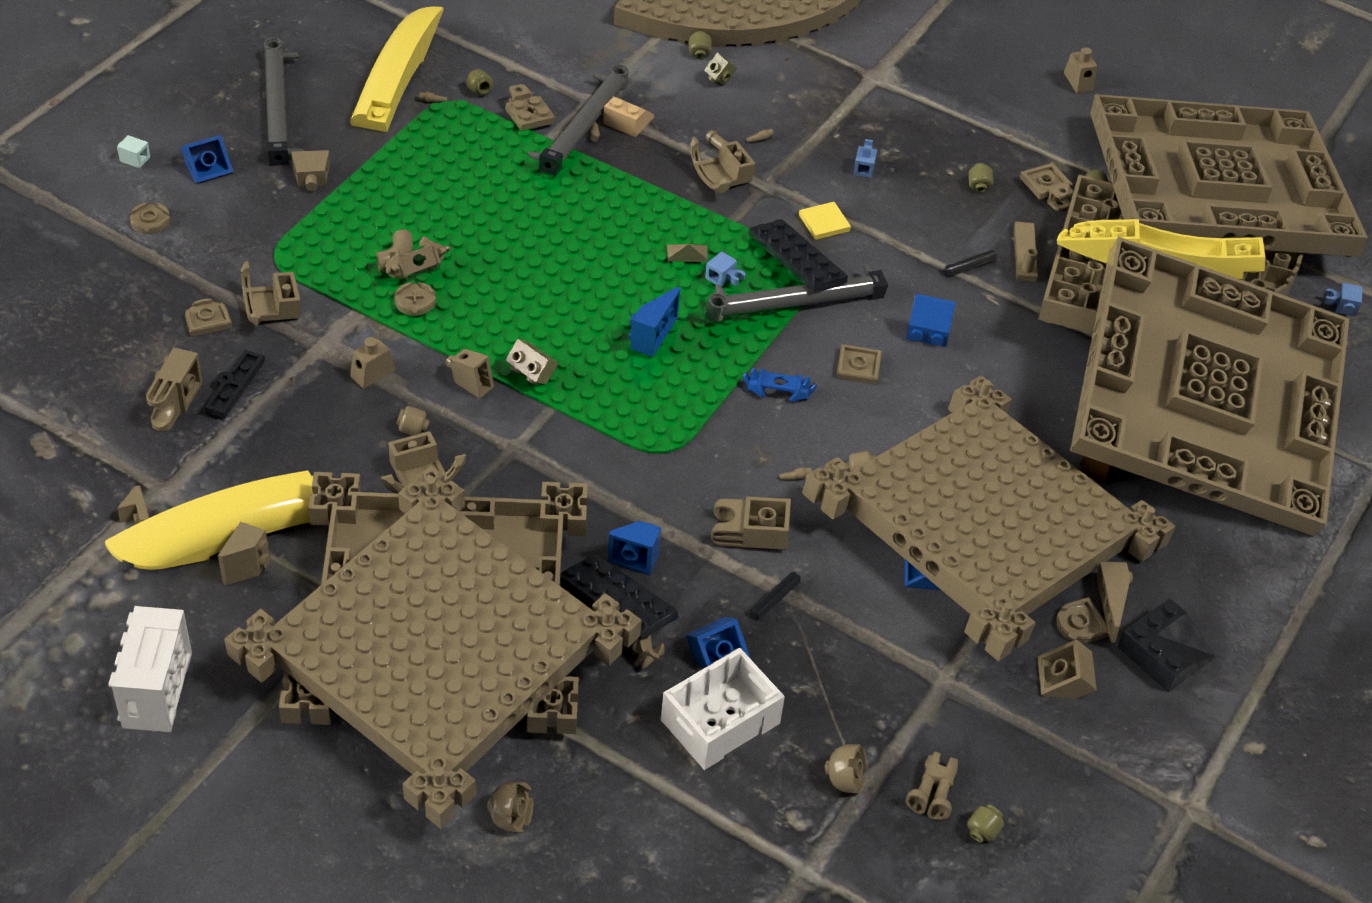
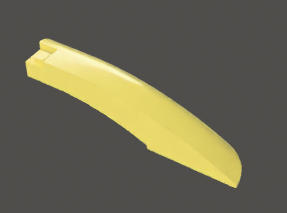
M443 7L418 9L407 15L396 27L379 54L350 120L352 126L387 133L399 101L411 77L420 63L424 61L444 11Z
M1139 219L1095 220L1077 223L1069 231L1064 229L1057 238L1058 245L1107 263L1109 250L1119 236L1237 279H1243L1244 272L1257 273L1265 271L1263 237H1196L1139 223Z
M302 471L227 488L186 502L144 520L105 541V545L116 559L121 562L125 560L133 563L135 568L164 569L209 560L210 556L222 550L240 522L264 529L266 534L310 523L309 502L310 495L313 494V476L310 475L309 471Z

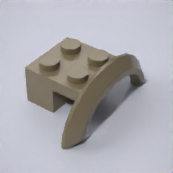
M695 137L692 138L690 151L693 165L702 181L710 189L722 194L727 192L730 186L752 182L756 163L738 141L721 144L718 157L701 160L699 142Z
M245 261L241 268V282L248 320L256 327H259L260 321L300 318V296L294 272L273 273L272 286L251 287L249 263Z
M430 431L388 442L390 463L400 483L393 479L392 474L382 476L381 480L388 490L398 494L410 482L418 484V476L429 466H432L444 475V482L447 483L462 470L466 462V454L455 456L453 465L445 473L438 459L437 444Z

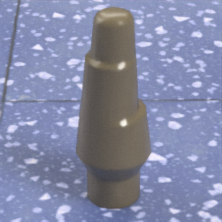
M420 92L419 99L426 102L441 103L447 101V97L434 95L431 92Z
M596 122L591 126L589 134L593 142L598 141L600 136Z
M764 129L758 132V134L746 138V141L750 143L767 140L769 137L774 136V132L772 129Z
M801 467L794 471L780 474L779 478L780 480L805 479L812 470L811 467Z

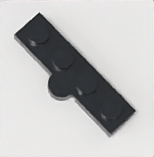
M245 349L232 367L231 373H219L216 377L218 388L204 406L205 413L225 419L265 362L264 355Z

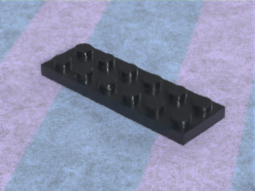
M777 219L773 222L749 228V235L813 292L847 283L848 275L783 219Z
M596 553L569 567L560 574V581L592 605L606 593L620 604L619 612H624L628 609L642 620L641 633L638 637L640 640L679 618L678 611Z

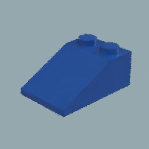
M676 287L641 306L636 314L633 313L630 319V325H632V330L629 334V340H631L630 349L651 357L655 355L678 319L681 288Z

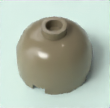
M846 744L836 748L831 754L830 760H827L825 763V773L829 775L831 783L842 792L861 793L863 791L866 778L861 779L863 770H867L864 747H861L860 744Z
M506 782L498 786L489 798L487 804L488 811L494 824L500 829L510 832H523V825H529L533 814L534 801L533 798H529L528 791L532 790L528 783Z

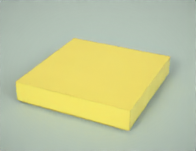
M835 202L799 210L800 218L815 240L850 232L851 226Z

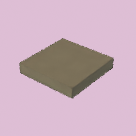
M841 344L836 378L877 385L882 351Z

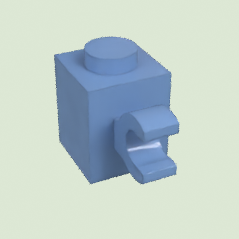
M865 139L864 147H858L853 175L872 178L877 149L872 148L873 140Z
M720 252L706 264L705 278L716 285L723 286L730 281L731 284L738 286V278L744 281L745 272L736 270L737 260L724 252Z
M1342 283L1339 292L1327 289L1324 295L1326 296L1324 303L1328 305L1336 303V313L1356 317L1362 303V286Z

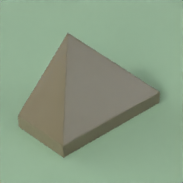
M667 245L668 261L707 262V245Z

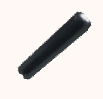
M989 250L946 265L944 271L947 276H953L995 261L997 253L994 250Z
M791 572L751 608V615L757 620L761 619L800 583V575L796 572Z

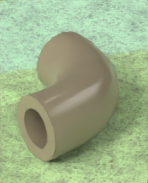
M408 230L395 232L392 236L393 246L388 250L376 252L379 272L386 271L385 264L395 254V247H398L401 255L413 251L411 232Z

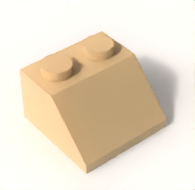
M613 97L604 106L603 124L633 137H636L654 118V114L616 97Z

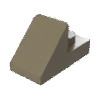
M140 485L135 486L118 506L120 522L135 520V524L149 519Z

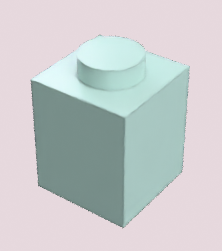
M128 135L117 146L120 162L141 168L150 158L149 146L146 141Z

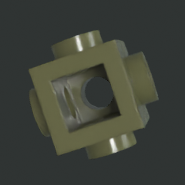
M717 53L704 71L709 74L708 78L715 84L719 82L725 85L731 79L737 67L727 58Z

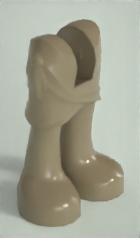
M936 751L929 755L925 762V772L919 789L909 791L905 801L908 807L915 813L924 814L932 787L938 786L927 815L931 819L943 820L950 816L952 810L951 803L946 798L948 791L953 787L958 769V759L950 757L946 767L939 765L941 753Z

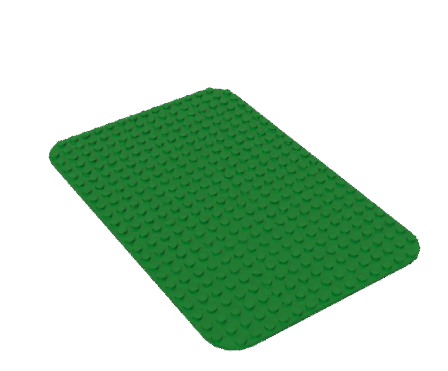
M465 100L432 103L430 107L416 116L288 231L275 246L274 261L281 273L294 272L297 283L447 357L450 355L456 356L463 349L489 356L493 380L633 449L649 454H667L680 450L690 443L742 381L743 374L748 373L803 307L801 305L725 316L721 321L708 319L705 315L709 296L716 293V284L705 278L706 264L720 252H724L737 260L736 270L745 272V280L743 281L738 278V286L731 284L730 281L722 286L726 295L805 284L749 235L748 227L573 149L564 160L562 169L557 176L540 171L539 161L528 157V152L532 151L541 154L545 148L549 149L555 142L554 140L530 129L521 131L516 123L479 106L467 103ZM399 230L411 232L413 251L425 247L420 246V240L423 236L432 242H438L441 246L451 247L450 251L444 254V259L437 269L430 270L427 267L409 274V280L392 278L386 271L379 272L376 252L390 249L393 246L392 236ZM667 245H707L708 261H668ZM419 254L413 257V263L416 266H421L425 260L424 256ZM410 282H413V284H418V282L427 284L435 291V306L430 312L423 315L413 316L404 314L395 305L396 290ZM676 287L681 288L678 319L655 355L651 357L630 349L631 340H629V334L632 330L630 319L633 313L636 314L641 306ZM517 339L530 342L558 362L547 384L537 383L535 385L526 380L527 376L524 373L519 374L510 368L512 365L505 361Z

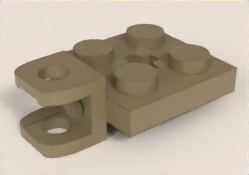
M524 84L509 87L512 99L510 98L509 102L505 104V110L521 131L555 123L554 114L540 96L531 97L530 90Z
M1053 163L1020 173V179L1039 200L1047 198V203L1056 211L1070 207V201L1066 197L1072 196L1073 184Z

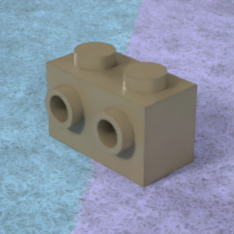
M517 339L505 360L512 365L510 367L512 370L519 374L524 373L527 376L526 380L535 385L537 383L547 384L558 365V362L530 342Z

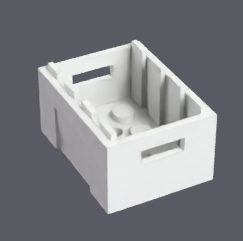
M135 606L133 613H129L126 626H129L127 632L123 633L120 643L123 646L122 652H118L115 660L116 672H112L108 684L113 690L119 714L117 720L121 722L122 728L171 732L192 655L184 610Z
M738 648L663 693L661 721L699 765L706 770L724 759V755L758 734L762 735L779 725L785 696L742 649ZM733 710L735 713L729 715L726 713V711ZM712 721L715 722L716 725L709 726L707 722Z

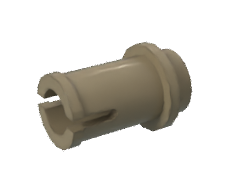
M711 130L706 135L707 143L713 144L719 150L721 144L729 143L719 136L717 131Z

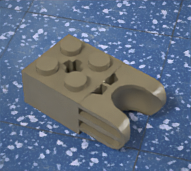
M173 347L170 354L165 357L162 368L156 372L155 380L146 394L148 405L154 406L151 415L153 429L168 431L173 427L180 413H186L203 383L198 353Z
M746 496V500H717L714 504V514L718 520L725 521L726 523L715 524L711 531V540L720 546L788 550L791 499Z

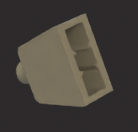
M1087 47L1082 48L1081 52L1071 53L1064 70L1065 76L1077 94L1094 91L1097 65L1091 57L1092 50Z
M329 150L292 152L293 170L298 186H306L307 190L314 191L317 189V186L326 185L330 170Z
M374 337L366 338L364 341L365 345L356 349L352 356L351 378L363 389L396 371L391 351L379 339Z
M463 349L456 356L450 355L447 358L446 366L452 369L455 383L471 394L481 398L494 387L489 356Z

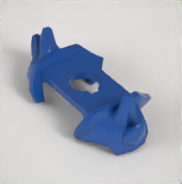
M752 368L750 376L747 373L743 374L748 391L751 390L763 398L766 396L763 389L769 388L792 392L793 395L789 399L790 402L801 399L808 400L810 394L817 387L816 383L810 385L809 376L803 380L802 375L790 376L770 373L764 369H760L756 373V368ZM782 379L786 383L783 385H778L774 382V380Z

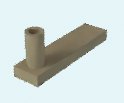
M1015 222L1016 280L1036 282L1038 277L1036 260L1038 252L1035 244L1034 223Z

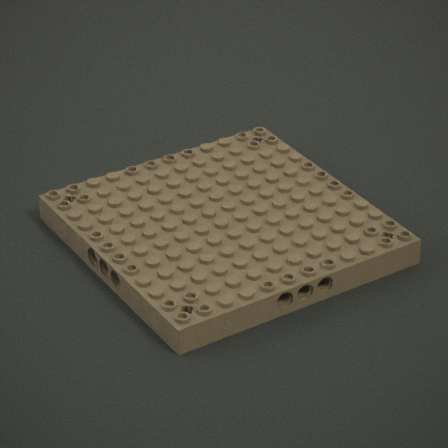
M1095 94L1090 114L1124 220L1139 219V223L1196 237H1263L1264 250L1272 252L1286 251L1289 253L1299 252L1325 254L1328 256L1361 257L1368 239L1367 234L1309 111Z
M1118 236L1108 253L1070 451L1315 536L1327 525L1350 319Z

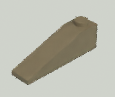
M1100 562L1096 580L1110 642H1116L1129 585H1132L1133 575L1132 572H1129L1125 562Z

